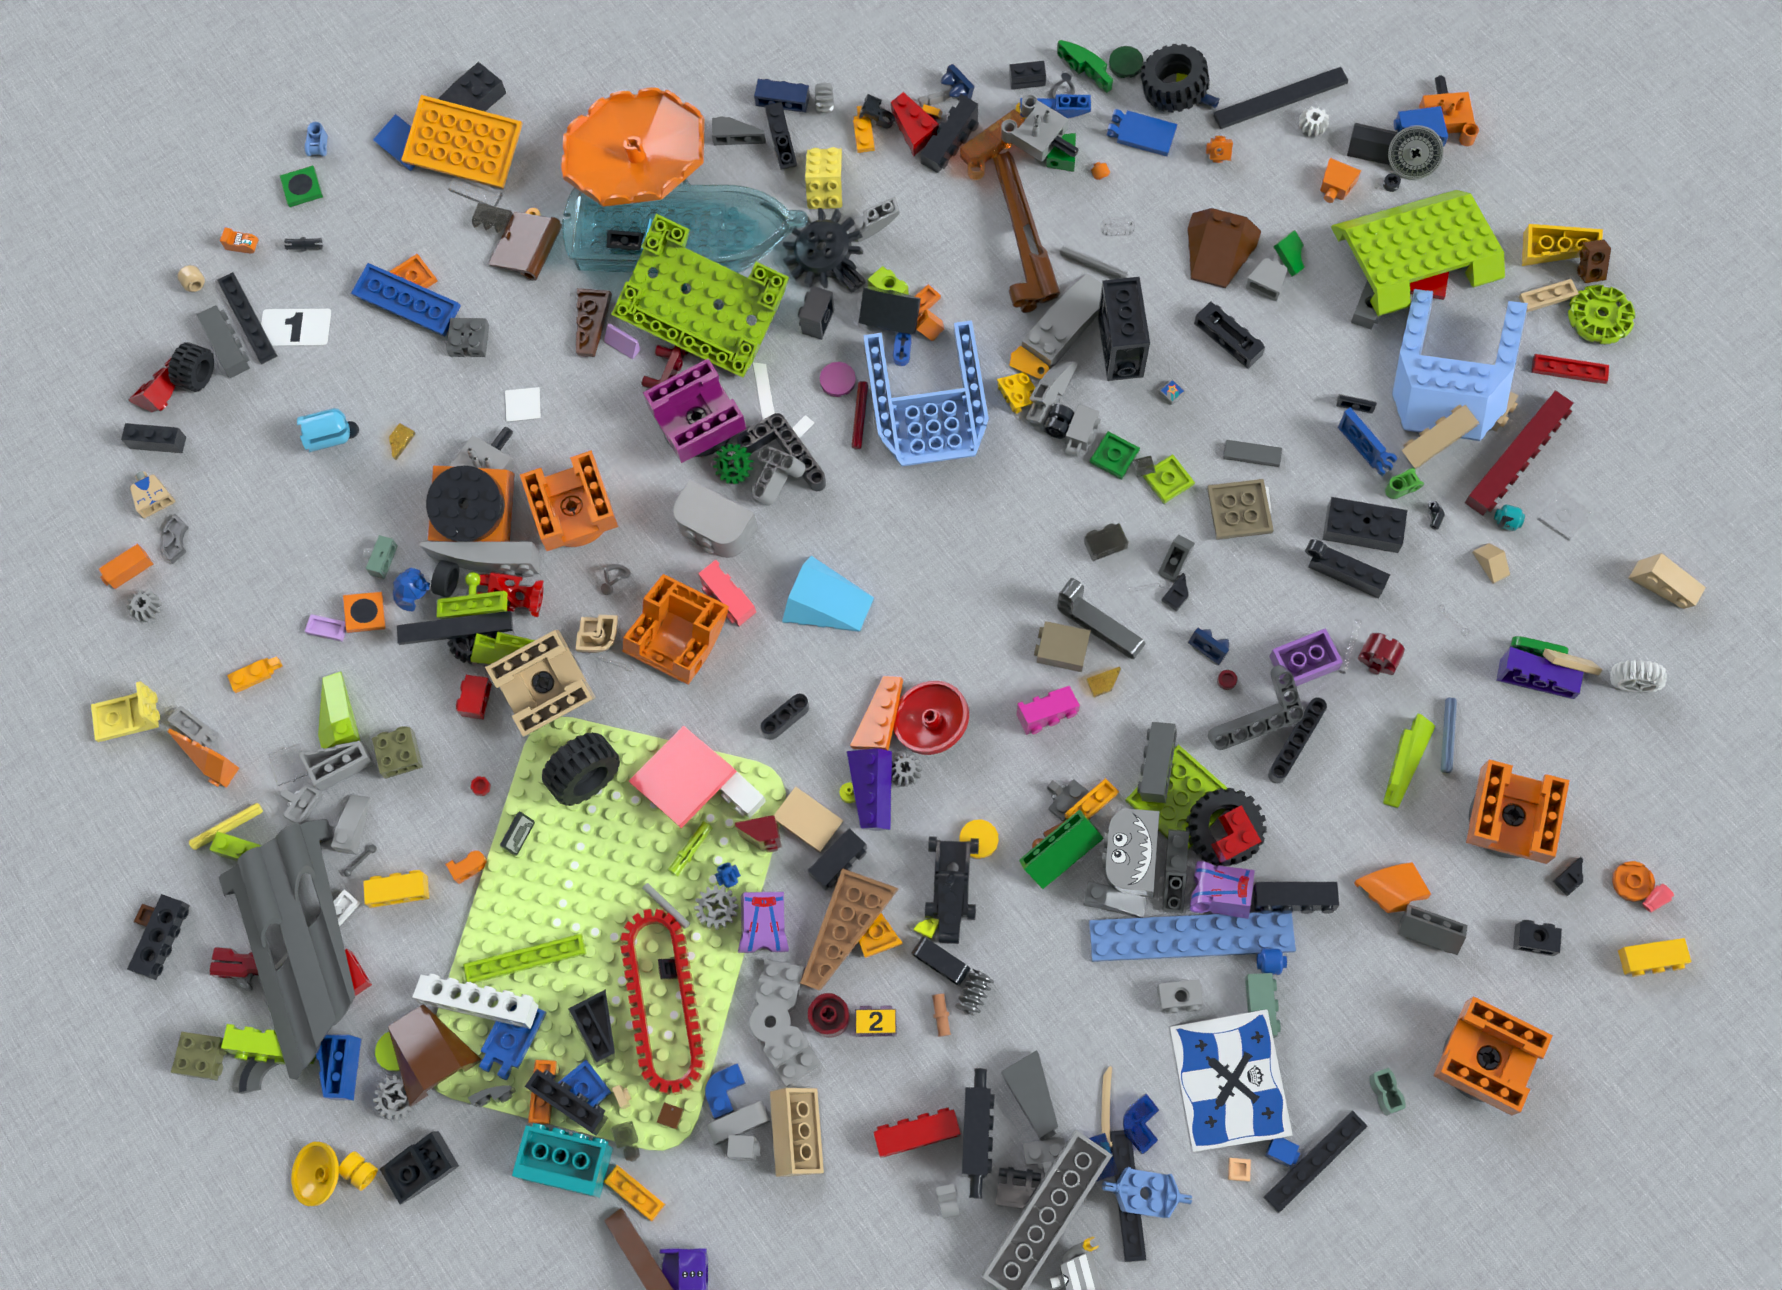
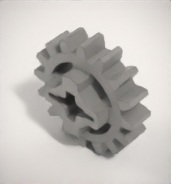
M715 885L714 890L707 887L706 894L700 892L702 898H696V902L699 905L695 906L694 909L699 911L696 917L702 918L700 921L702 925L707 922L708 929L714 925L715 929L719 930V925L727 928V921L733 923L731 917H737V913L734 910L738 909L739 906L738 904H733L737 901L736 896L731 897L733 894L731 890L726 893L725 886L719 890L717 885ZM725 898L728 899L730 908L724 905ZM719 904L721 908L714 911L712 907ZM703 908L709 910L708 917L705 916ZM723 915L725 916L724 918L717 920L719 917Z
M397 1075L393 1076V1080H390L388 1077L385 1078L386 1084L379 1083L381 1090H375L374 1092L378 1095V1098L373 1099V1101L379 1103L375 1109L377 1111L382 1110L380 1115L382 1117L387 1115V1119L392 1121L394 1116L397 1121H400L401 1116L407 1119L408 1112L414 1113L415 1110L412 1108L413 1106H409L402 1077L400 1080ZM399 1095L404 1100L400 1099L395 1101L390 1096L394 1097ZM384 1099H386L388 1102V1109L384 1104Z

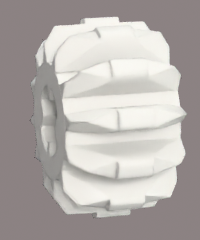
M1313 106L1309 109L1305 108L1299 117V128H1302V133L1308 132V136L1314 134L1317 137L1318 134H1323L1325 129L1328 128L1329 115L1326 114L1325 110H1320L1319 106L1316 109Z

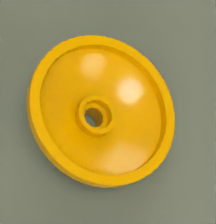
M311 1142L301 1149L294 1161L291 1174L292 1189L297 1200L305 1206H319L331 1196L337 1185L339 1163L331 1146L324 1142Z

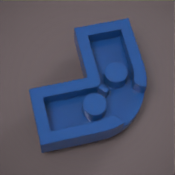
M738 1063L715 1073L706 1084L705 1095L714 1119L734 1111L727 1091L746 1084Z

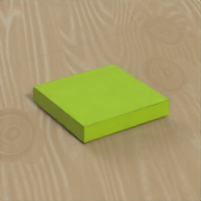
M1173 454L1147 470L1154 471L1142 473L1143 478L1163 504L1195 484L1194 480Z

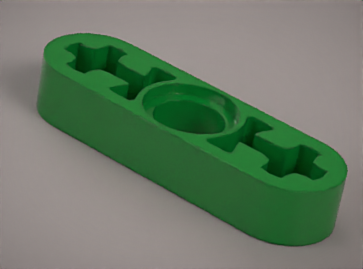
M1522 636L1512 637L1510 646L1540 657H1544L1542 654L1545 648L1565 654L1569 652V649L1565 646Z

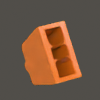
M1330 158L1320 189L1321 192L1325 193L1324 200L1328 203H1333L1335 198L1344 200L1357 183L1361 170Z

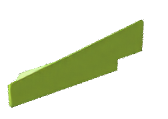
M497 632L495 639L476 634L471 662L492 664L535 640Z
M1417 713L1413 719L1411 730L1405 729L1400 736L1383 800L1385 805L1395 808L1400 806L1435 729V725L1422 714Z

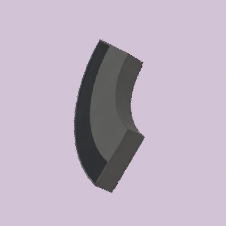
M251 1057L240 1076L239 1094L261 1090L265 1074L271 1068L279 1065L274 1063L275 1059H267V1062L264 1063L254 1061L255 1057Z

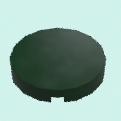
M1121 46L1111 53L1109 68L1114 75L1120 78H1132L1142 70L1143 56L1138 49L1132 46Z

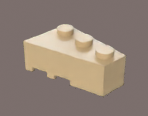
M1662 553L1639 560L1628 578L1683 609L1696 606L1706 588Z

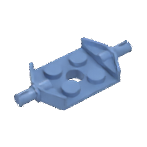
M1128 1167L1123 1170L1117 1182L1104 1181L1102 1184L1104 1186L1102 1187L1103 1191H1111L1116 1195L1122 1212L1170 1218L1179 1202L1192 1203V1200H1188L1192 1199V1195L1180 1194L1172 1174L1153 1173ZM1142 1188H1146L1149 1193L1146 1200L1140 1195Z

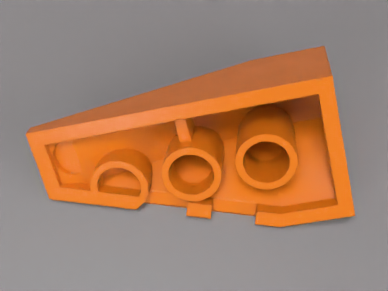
M169 728L167 732L201 772L210 778L208 782L216 787L222 785L227 788L239 767L221 754L200 745L194 740L192 742L186 736Z

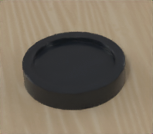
M348 421L350 428L349 439L358 435L359 426L353 421Z

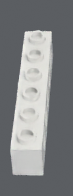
M429 974L428 976L420 975L412 997L419 1004L528 1029L532 1027L539 1005L531 996L522 994L519 997L507 990H503L501 993L489 986H484L483 989L471 982L461 984L453 978L443 980L435 974ZM442 988V991L436 995L437 990ZM461 992L460 996L454 999L455 995ZM477 996H480L479 1000L476 1003H473V1000ZM498 1000V1004L495 1007H491L492 1003ZM517 1005V1008L510 1012L511 1007Z

